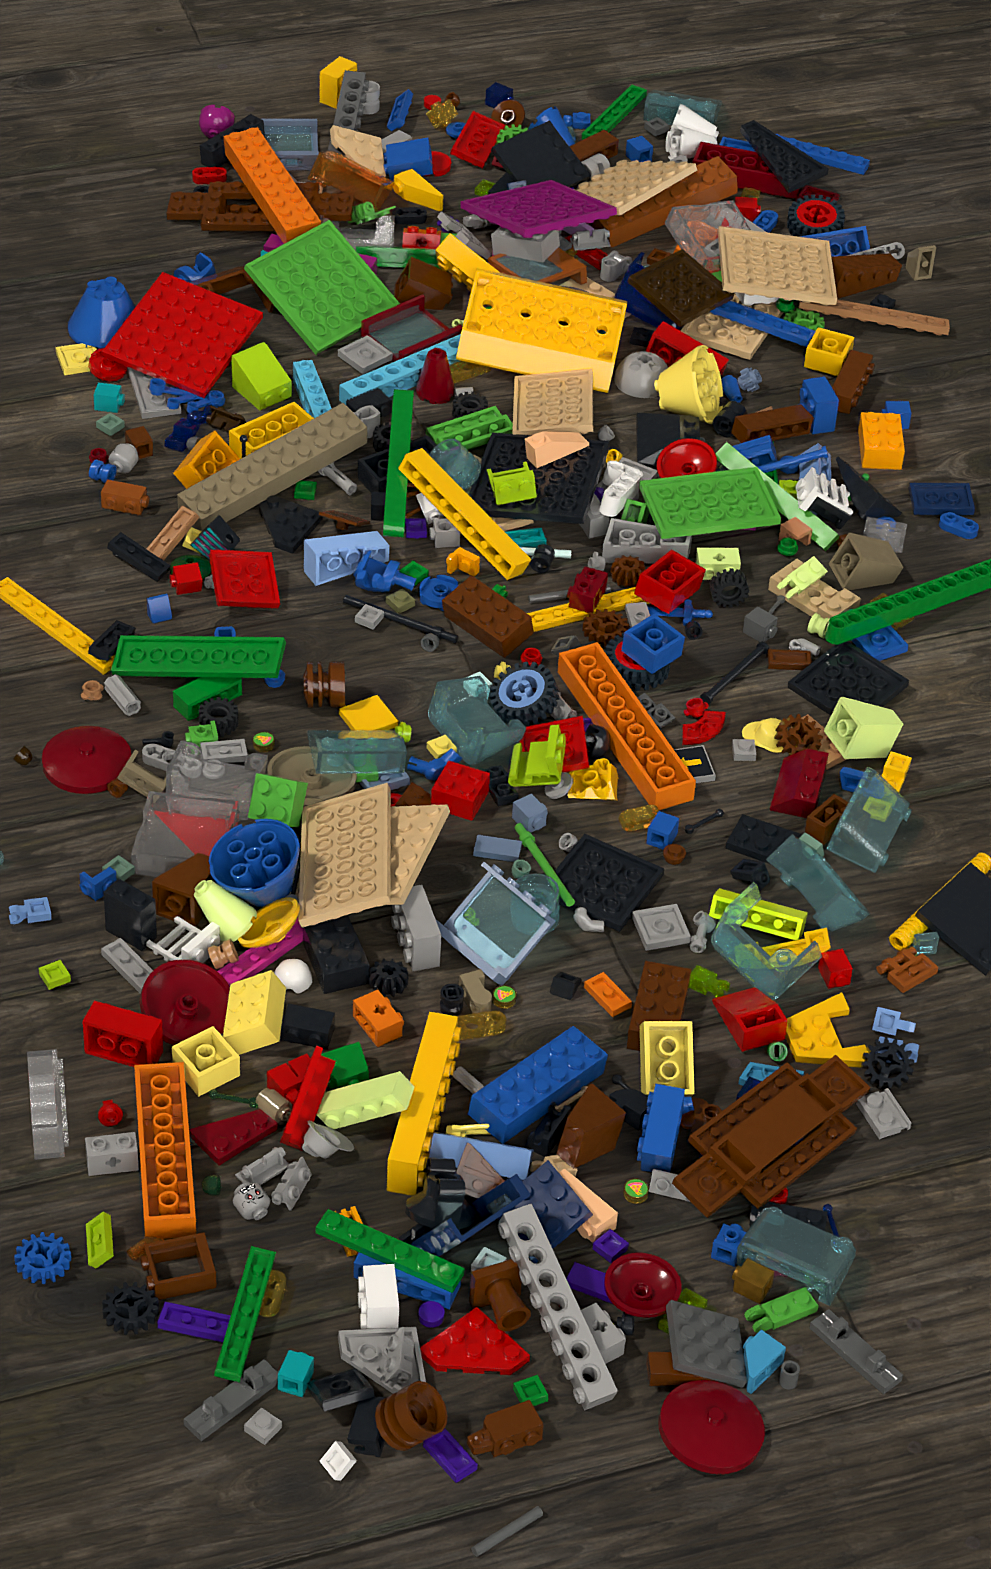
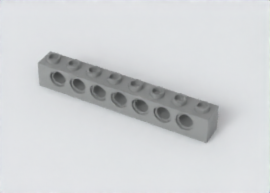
M532 1204L503 1213L498 1224L500 1235L503 1239L506 1238L509 1244L510 1257L514 1262H517L520 1268L519 1275L521 1281L530 1290L531 1303L540 1312L542 1327L545 1332L550 1334L552 1349L555 1355L561 1358L563 1373L567 1380H571L574 1387L573 1394L577 1403L581 1404L584 1410L612 1400L618 1390ZM518 1233L525 1234L529 1240L524 1241L520 1239ZM528 1257H536L539 1264L532 1263ZM539 1280H546L550 1287L542 1286ZM550 1303L558 1304L561 1310H553ZM560 1327H568L572 1334L563 1333ZM571 1350L579 1351L582 1354V1358L574 1357ZM582 1374H589L593 1378V1382L585 1381Z

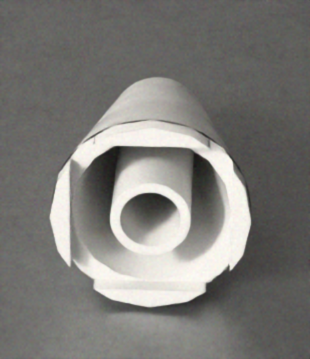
M680 104L673 125L690 128L714 136L715 140L717 139L719 131H716L717 127L685 105Z
M672 125L671 128L673 129L668 131L666 137V152L670 153V156H668L670 160L681 155L690 159L694 158L700 142L717 144L714 136L680 125Z

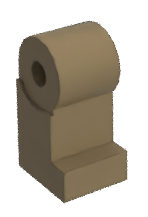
M482 969L459 975V986L464 990V1000L472 1014L477 1017L489 1015L492 1004V995L484 988L485 975Z

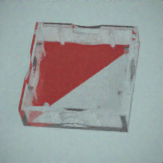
M733 200L706 205L672 207L665 221L666 227L679 247L710 273L721 271L720 254L708 257L704 252V248L718 238L719 226L751 230Z
M149 791L143 811V823L137 832L131 854L132 865L135 866L134 874L158 877L197 853L210 856L216 842L226 832L238 826L239 801L208 797L194 798L181 794Z

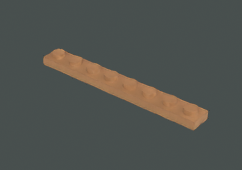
M838 299L836 305L827 306L820 303H804L799 301V308L804 311H817L825 315L834 314L842 318H856L863 322L872 321L880 325L889 324L898 328H911L918 332L928 331L936 335H948L950 329L949 320Z

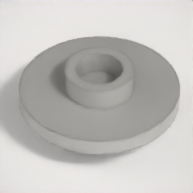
M563 772L559 784L545 786V794L550 799H557L566 795L572 787L573 778L569 773Z

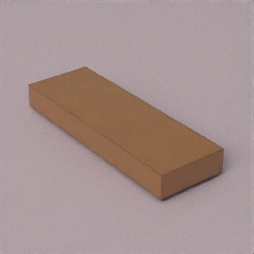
M181 506L147 547V550L164 561L200 517L196 512Z

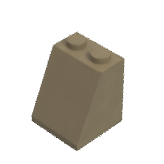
M848 533L829 562V566L842 589L845 588L847 590L893 583L903 569L901 562L888 541Z

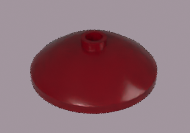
M630 1253L617 1258L608 1267L604 1279V1288L609 1300L621 1311L636 1317L650 1318L667 1313L666 1305L669 1301L674 1300L678 1302L681 1295L682 1284L675 1268L664 1259L648 1253Z

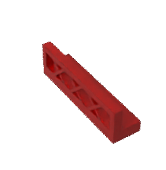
M319 1046L315 1047L280 1140V1143L303 1151L302 1146L305 1142L304 1136L310 1127L308 1121L314 1122L336 1062L321 1056L323 1048Z

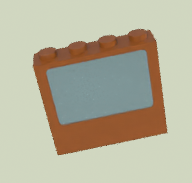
M559 247L544 262L501 253L488 258V263L503 274L548 284L566 277H570L580 285L587 283V266Z

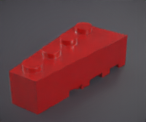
M663 321L653 332L645 352L658 355L670 367L697 346L704 344ZM708 347L706 350L708 353H713L721 376L729 359Z

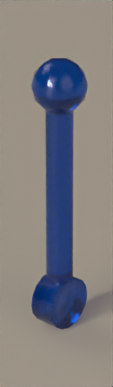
M825 1204L823 1211L828 1212L827 1216L835 1238V1246L841 1247L842 1239L838 1234L832 1216L833 1208L830 1204Z

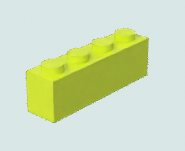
M719 888L713 896L709 916L792 940H799L804 931L808 912Z

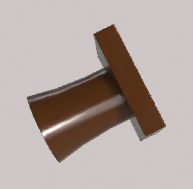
M512 1259L471 1271L469 1303L472 1309L491 1305L497 1327L501 1331L515 1330L524 1325L531 1316V1311L520 1298L522 1284L519 1275L520 1268L517 1262H514Z

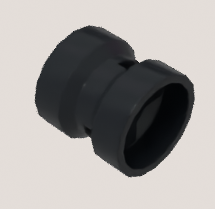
M546 544L538 545L530 561L531 568L538 573H546L551 567V562L554 560V549Z
M457 984L443 986L440 992L441 1013L452 1016L460 1015L463 1011V988Z

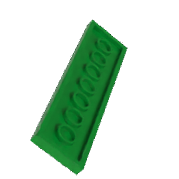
M120 635L111 672L113 676L116 674L119 676L278 678L286 641L284 637Z

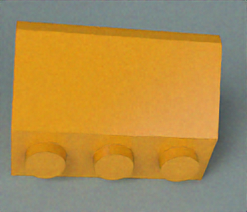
M215 430L197 442L173 474L188 489L235 463L240 458Z

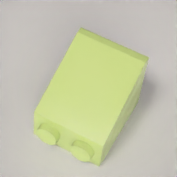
M840 697L824 732L844 759L887 758L903 723L891 709Z

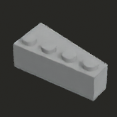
M611 518L603 543L602 556L605 559V563H614L615 558H621L622 555L625 557L631 555L633 558L639 557V561H644V563L654 564L672 549L688 559L692 535L661 539L654 525Z

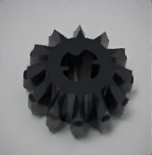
M383 958L381 963L375 962L373 967L370 968V988H373L374 991L379 990L384 997L387 994L393 997L396 993L402 994L404 988H407L408 970L407 967L403 966L402 961L395 963L394 958L391 961H386Z

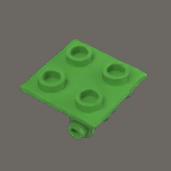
M371 202L353 206L352 221H349L348 224L355 222L358 225L390 214L389 210L396 206L375 212Z

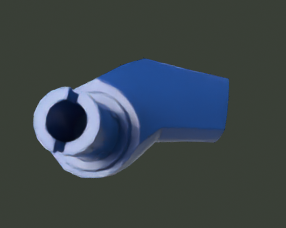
M451 748L441 758L433 759L429 762L411 756L409 762L415 763L417 766L408 764L407 769L424 774L427 780H437L448 761L459 763L463 758Z

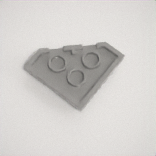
M405 1327L404 1335L412 1336L415 1342L413 1359L410 1361L412 1362V1377L406 1384L399 1383L398 1379L395 1378L385 1383L386 1371L384 1370V1365L388 1357L386 1344L392 1334L394 1335L400 1328L340 1330L338 1332L341 1359L394 1394L416 1381L426 1382L416 1327Z

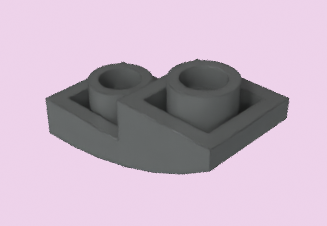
M646 693L637 697L659 729L675 720V717L662 703L656 705Z

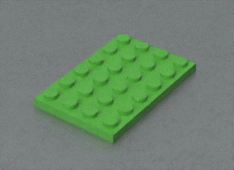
M757 467L643 480L639 484L661 539L778 525L781 521V517Z

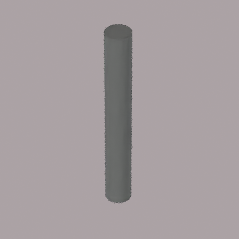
M536 1506L471 1547L473 1554L476 1557L480 1556L543 1516L541 1508Z

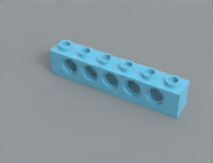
M302 360L293 362V383L304 410L313 418H316L332 409L313 361Z

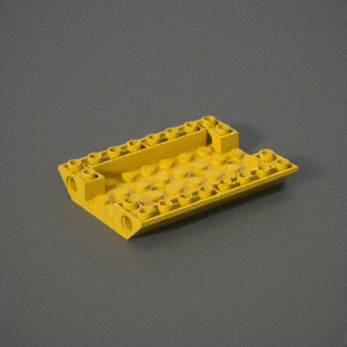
M477 268L456 360L524 375L592 368L593 390L608 393L627 301ZM487 304L492 306V308L486 309L483 307V305ZM528 313L530 317H523L521 314ZM564 321L568 323V325L563 326L559 324V322ZM597 330H604L606 333L600 334Z

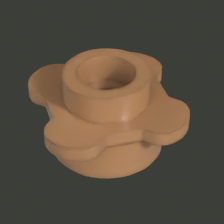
M94 680L85 682L82 686L83 693H81V698L84 700L102 699L101 691L104 690L103 685Z

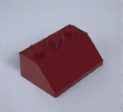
M807 748L785 757L780 769L770 811L807 818L817 808L827 770L829 753Z

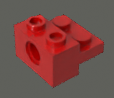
M417 226L404 228L402 248L437 249L441 244V231H438L437 228L427 227L426 230L419 229Z

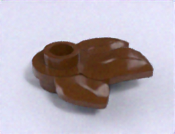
M692 1098L694 1110L682 1115L680 1126L691 1129V1133H694L722 1112V1110L717 1105L708 1104L704 1099Z

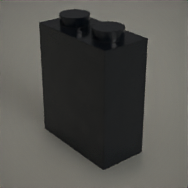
M118 878L104 891L106 931L143 951L147 947L146 942L148 940L153 942L157 938L155 899Z

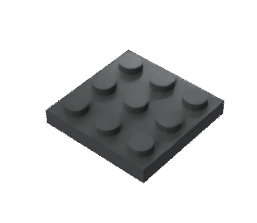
M670 1300L666 1305L673 1369L742 1388L747 1383L738 1318Z

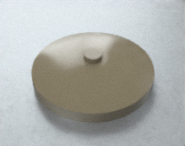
M303 746L286 749L276 754L270 760L267 768V774L308 783L304 805L307 806L353 793L356 787L357 774L352 763L344 756L324 748Z

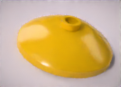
M292 897L281 898L259 909L257 917L253 916L250 920L253 925L238 939L239 943L243 947L258 948L283 940L298 918L300 905L297 900Z

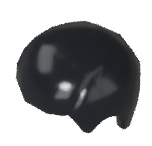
M590 723L586 730L587 748L590 750L588 756L598 759L605 755L610 747V734L604 727Z

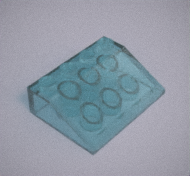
M652 90L648 93L645 101L643 120L649 121L659 117L667 124L673 125L679 106L682 104L715 125L722 100Z
M395 730L307 731L316 774L404 773L407 750L404 738Z

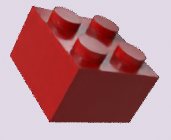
M448 761L431 789V805H448L449 814L473 821L489 793L490 773Z

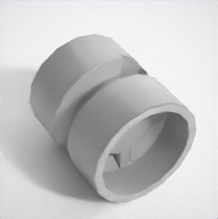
M369 81L368 91H365L366 103H362L364 105L363 114L377 113L380 108V86L374 81Z
M600 153L581 162L591 175L589 180L584 182L590 181L591 177L604 174V170L610 168L608 159Z

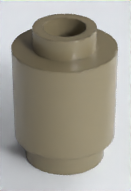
M265 1088L256 1098L258 1108L277 1123L286 1121L289 1118L292 1103L276 1090Z

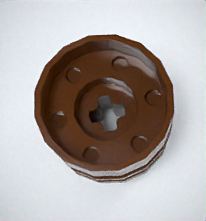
M307 662L303 676L307 708H313V698H318V708H322L324 698H328L330 707H345L344 662H329L328 672H323L321 662L317 663V672H313L312 662Z
M423 1381L411 1383L398 1392L384 1398L377 1405L375 1413L376 1425L382 1438L388 1445L400 1451L411 1449L442 1432L447 1424L448 1417L446 1405L441 1395L433 1386Z

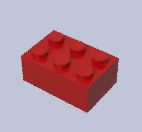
M671 549L640 574L634 594L669 614L700 589L706 569Z
M98 1001L92 1003L83 1019L84 1050L86 1054L134 1067V1065L158 1063L163 1053L162 1019Z

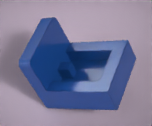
M108 867L93 878L85 872L80 873L81 891L95 901L103 897L104 891L116 881V871L111 867Z

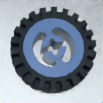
M523 662V667H520L519 663L514 664V670H511L509 666L506 668L507 674L499 673L498 675L501 680L495 678L493 681L495 686L491 685L490 702L496 715L503 723L507 722L509 726H513L515 723L516 727H521L522 722L525 727L530 726V721L532 720L534 724H538V717L545 720L547 718L545 712L551 714L553 712L552 707H556L558 704L556 700H559V688L548 668L545 669V666L542 664L538 666L536 662H532L531 666L528 662ZM532 688H537L535 694ZM513 696H515L517 701H512Z

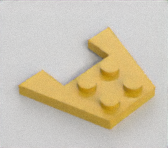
M843 993L837 994L787 1018L788 1023L785 1037L795 1062L824 1064L837 1055L848 1067L861 1068L862 1062L866 1061L862 1058L863 1053H868L866 1046L859 1045L842 1048L830 1021V1018L849 1015L850 1009Z

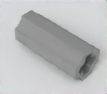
M115 674L112 677H108L104 682V689L124 714L131 716L138 713L141 709V701L119 675Z

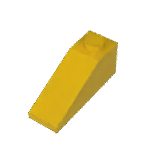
M413 169L394 175L393 189L404 200L437 211H443V194Z

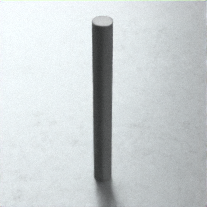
M607 584L605 593L611 592L610 584ZM568 590L528 595L529 603L566 599Z

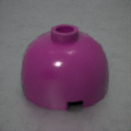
M208 105L201 110L199 126L201 132L210 139L235 124V115L224 106L215 108V105Z

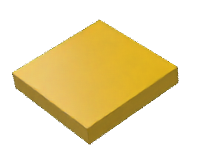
M378 695L339 708V715L356 736H374L398 726V720Z

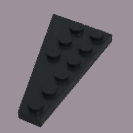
M755 120L741 125V134L788 193L828 175L829 168Z

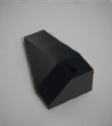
M839 456L836 458L847 490L850 492L852 503L859 510L857 514L866 521L869 518L876 523L878 518H895L902 514L896 506L882 496L850 464Z

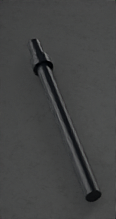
M344 596L343 603L359 609H362L367 604L384 611V618L428 634L432 633L437 635L439 640L445 639L453 643L458 641V635L445 631L443 627L431 626L354 597Z

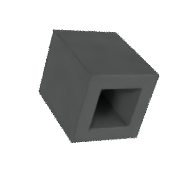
M757 606L745 616L743 633L759 642H766L769 638H773L776 635L778 618Z

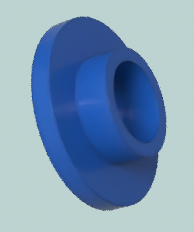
M450 123L446 127V133L457 139L466 123Z

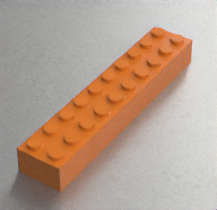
M258 127L223 136L225 155L284 244L321 224V220Z
M596 642L559 653L558 674L592 723L608 730L610 734V749L652 810L656 812L694 800L696 780L599 643Z

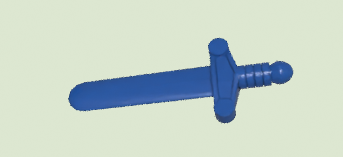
M690 599L684 601V608H676L669 614L655 606H647L650 615L683 617L684 626L691 622L693 617L711 618L713 616L710 610L694 609Z

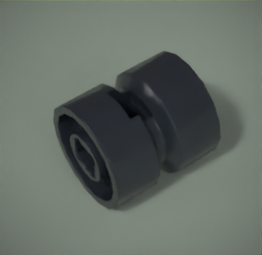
M728 402L714 418L713 428L723 437L733 436L732 429L735 417L746 415L747 410L739 402Z

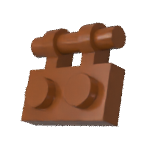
M914 947L898 951L897 955L893 958L888 957L883 960L882 964L876 967V970L880 975L887 972V980L904 993L937 974L938 966L923 953L915 957L917 951Z

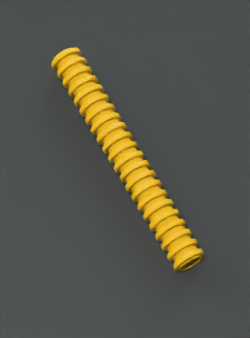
M978 853L970 861L984 874L991 870V857L985 853ZM917 911L890 935L889 941L896 950L906 949L928 929L923 922L915 917Z

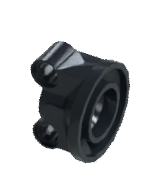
M433 1157L427 1159L423 1191L411 1196L406 1201L405 1213L410 1219L431 1228H436L450 1218L457 1229L469 1227L474 1223L475 1209L464 1198L465 1182L460 1175L455 1173L456 1165L454 1159Z

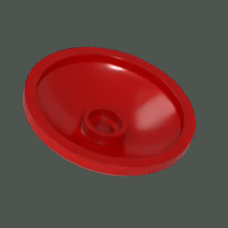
M698 439L674 441L662 450L657 459V472L660 478L716 472L717 458L714 450L707 443Z

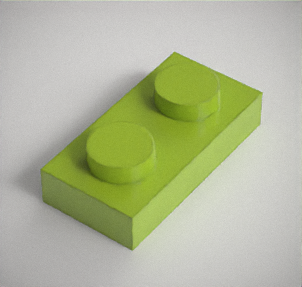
M105 1212L100 1213L86 1223L88 1265L95 1269L114 1256L111 1215Z

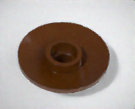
M506 100L494 108L491 119L505 126L507 125L509 128H511L512 124L518 127L519 124L522 125L525 119V110L519 102Z

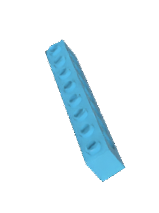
M461 334L340 384L339 401L346 405L347 399H353V397L367 391L369 392L377 387L388 397L393 396L394 389L407 390L417 386L427 353L433 348H440L447 353L451 371L469 364L470 362L456 360Z

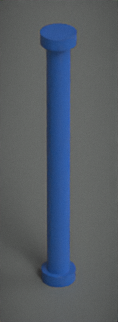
M823 446L820 450L758 466V468L762 472L767 473L821 457L829 458L826 446Z

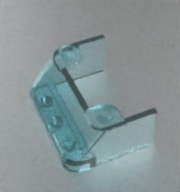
M793 834L766 859L782 873L780 878L788 886L792 884L797 887L817 913L812 917L821 928H827V930L829 929L833 932L862 921L870 914L830 864Z
M753 882L726 907L712 934L711 942L714 949L753 987H756L773 1000L783 994L821 959L822 954L818 943L813 941L798 956L785 948L779 949L770 956L740 927L747 920L748 911L762 899L757 885Z

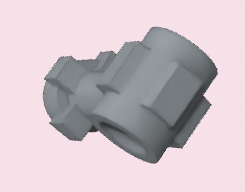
M699 911L693 918L694 924L698 926L697 933L691 936L690 949L695 953H702L706 949L707 939L705 935L711 932L716 925L714 919L706 912Z

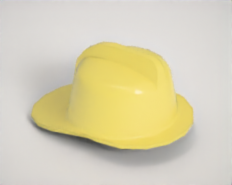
M769 718L749 723L743 728V738L754 739L756 746L774 753H781L783 747L776 746L779 740L774 739L777 733L775 730L781 720Z

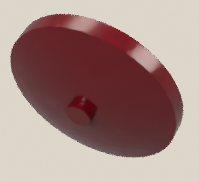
M98 726L74 727L55 735L46 744L42 753V767L47 779L62 790L78 794L99 793L108 790L107 785L119 776L131 756V749L122 736L110 729Z
M193 960L169 961L158 966L147 977L140 993V1010L144 1015L162 1019L163 1041L171 1045H176L212 1026L222 1034L224 1033L230 986L220 973L206 964Z
M696 1380L676 1387L664 1400L658 1419L659 1432L668 1450L685 1465L710 1474L734 1473L750 1465L758 1456L765 1437L764 1422L755 1404L739 1390L717 1381Z

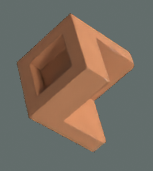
M797 517L781 524L779 541L789 537L801 541L806 546L811 543L812 528Z

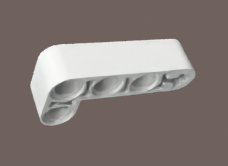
M608 461L602 482L609 487L604 491L599 511L606 516H616L625 507L627 499L632 500L638 494L643 473L623 463Z

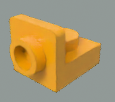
M459 547L453 553H450L446 559L447 573L452 574L458 568L475 577L479 573L480 557Z

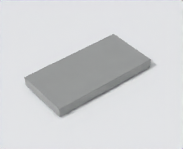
M127 367L142 419L181 414L180 404L179 408L175 410L167 407L168 398L177 397V395L162 393V395L156 396L151 394L149 385L150 380L154 377ZM166 383L167 387L174 388L173 385Z

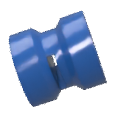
M96 459L90 466L89 477L94 480L100 479L103 483H106L107 479L114 481L117 468L115 465H106L103 461Z

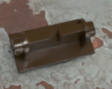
M211 405L212 414L206 417L208 425L222 429L224 424H226L224 431L228 433L229 430L246 423L242 415L232 414L222 407L216 408Z

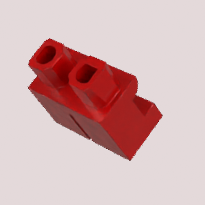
M306 1053L289 1061L288 1065L284 1063L267 1071V1088L276 1090L292 1103V1107L310 1061L309 1055Z

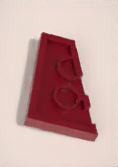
M261 1109L189 1129V1137L219 1166L278 1130V1123Z

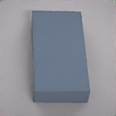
M477 835L473 856L515 862L519 860L522 841Z

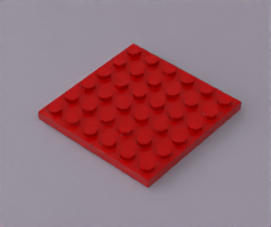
M162 272L103 349L102 354L105 358L151 377L162 379L168 384L205 398L232 361V355L238 353L263 319V312Z

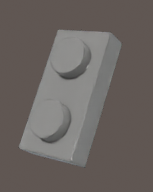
M245 739L200 743L203 765L209 760L233 763L244 762L248 759Z

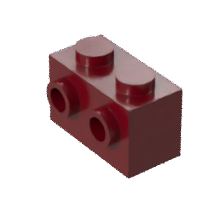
M584 566L580 574L577 573L574 585L568 589L569 607L593 613L607 589L608 573Z

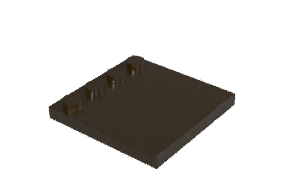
M683 249L630 275L627 281L679 327L733 299L735 294L723 291L722 282Z

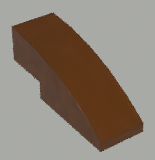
M648 1352L646 1365L649 1386L674 1385L675 1389L690 1381L711 1380L674 1370L671 1352Z

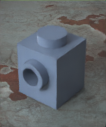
M532 794L513 802L512 818L517 824L522 823L529 832L546 826L547 808Z

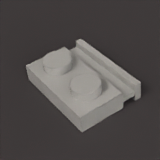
M888 1088L881 1093L877 1091L865 1095L856 1102V1105L879 1139L900 1133L902 1129L906 1128L909 1130L911 1128V1121Z

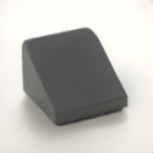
M576 635L561 637L554 644L551 653L559 656L561 652L579 648L582 645Z

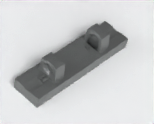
M828 1309L810 1322V1329L883 1395L902 1381L903 1374L886 1360V1355L879 1349L877 1351L873 1349L848 1326V1322L842 1316L839 1318Z
M263 1359L254 1367L251 1366L245 1370L240 1382L234 1381L214 1397L210 1396L207 1398L202 1406L184 1418V1426L200 1441H203L278 1384L279 1372Z

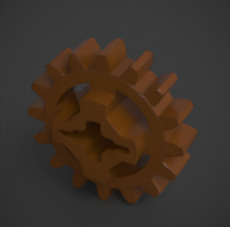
M596 609L595 614L589 612V617H584L582 629L584 637H589V642L595 640L599 644L603 643L604 646H607L611 639L614 640V637L617 635L622 637V633L629 629L627 618H622V613L616 615L615 610L609 612L607 609H604V612Z
M791 714L787 719L783 718L775 730L777 733L774 736V739L779 740L776 746L783 747L781 753L788 752L790 756L807 748L818 751L822 745L820 741L823 739V736L818 735L821 729L814 727L816 722H808V716L801 719L800 714H797L795 718Z

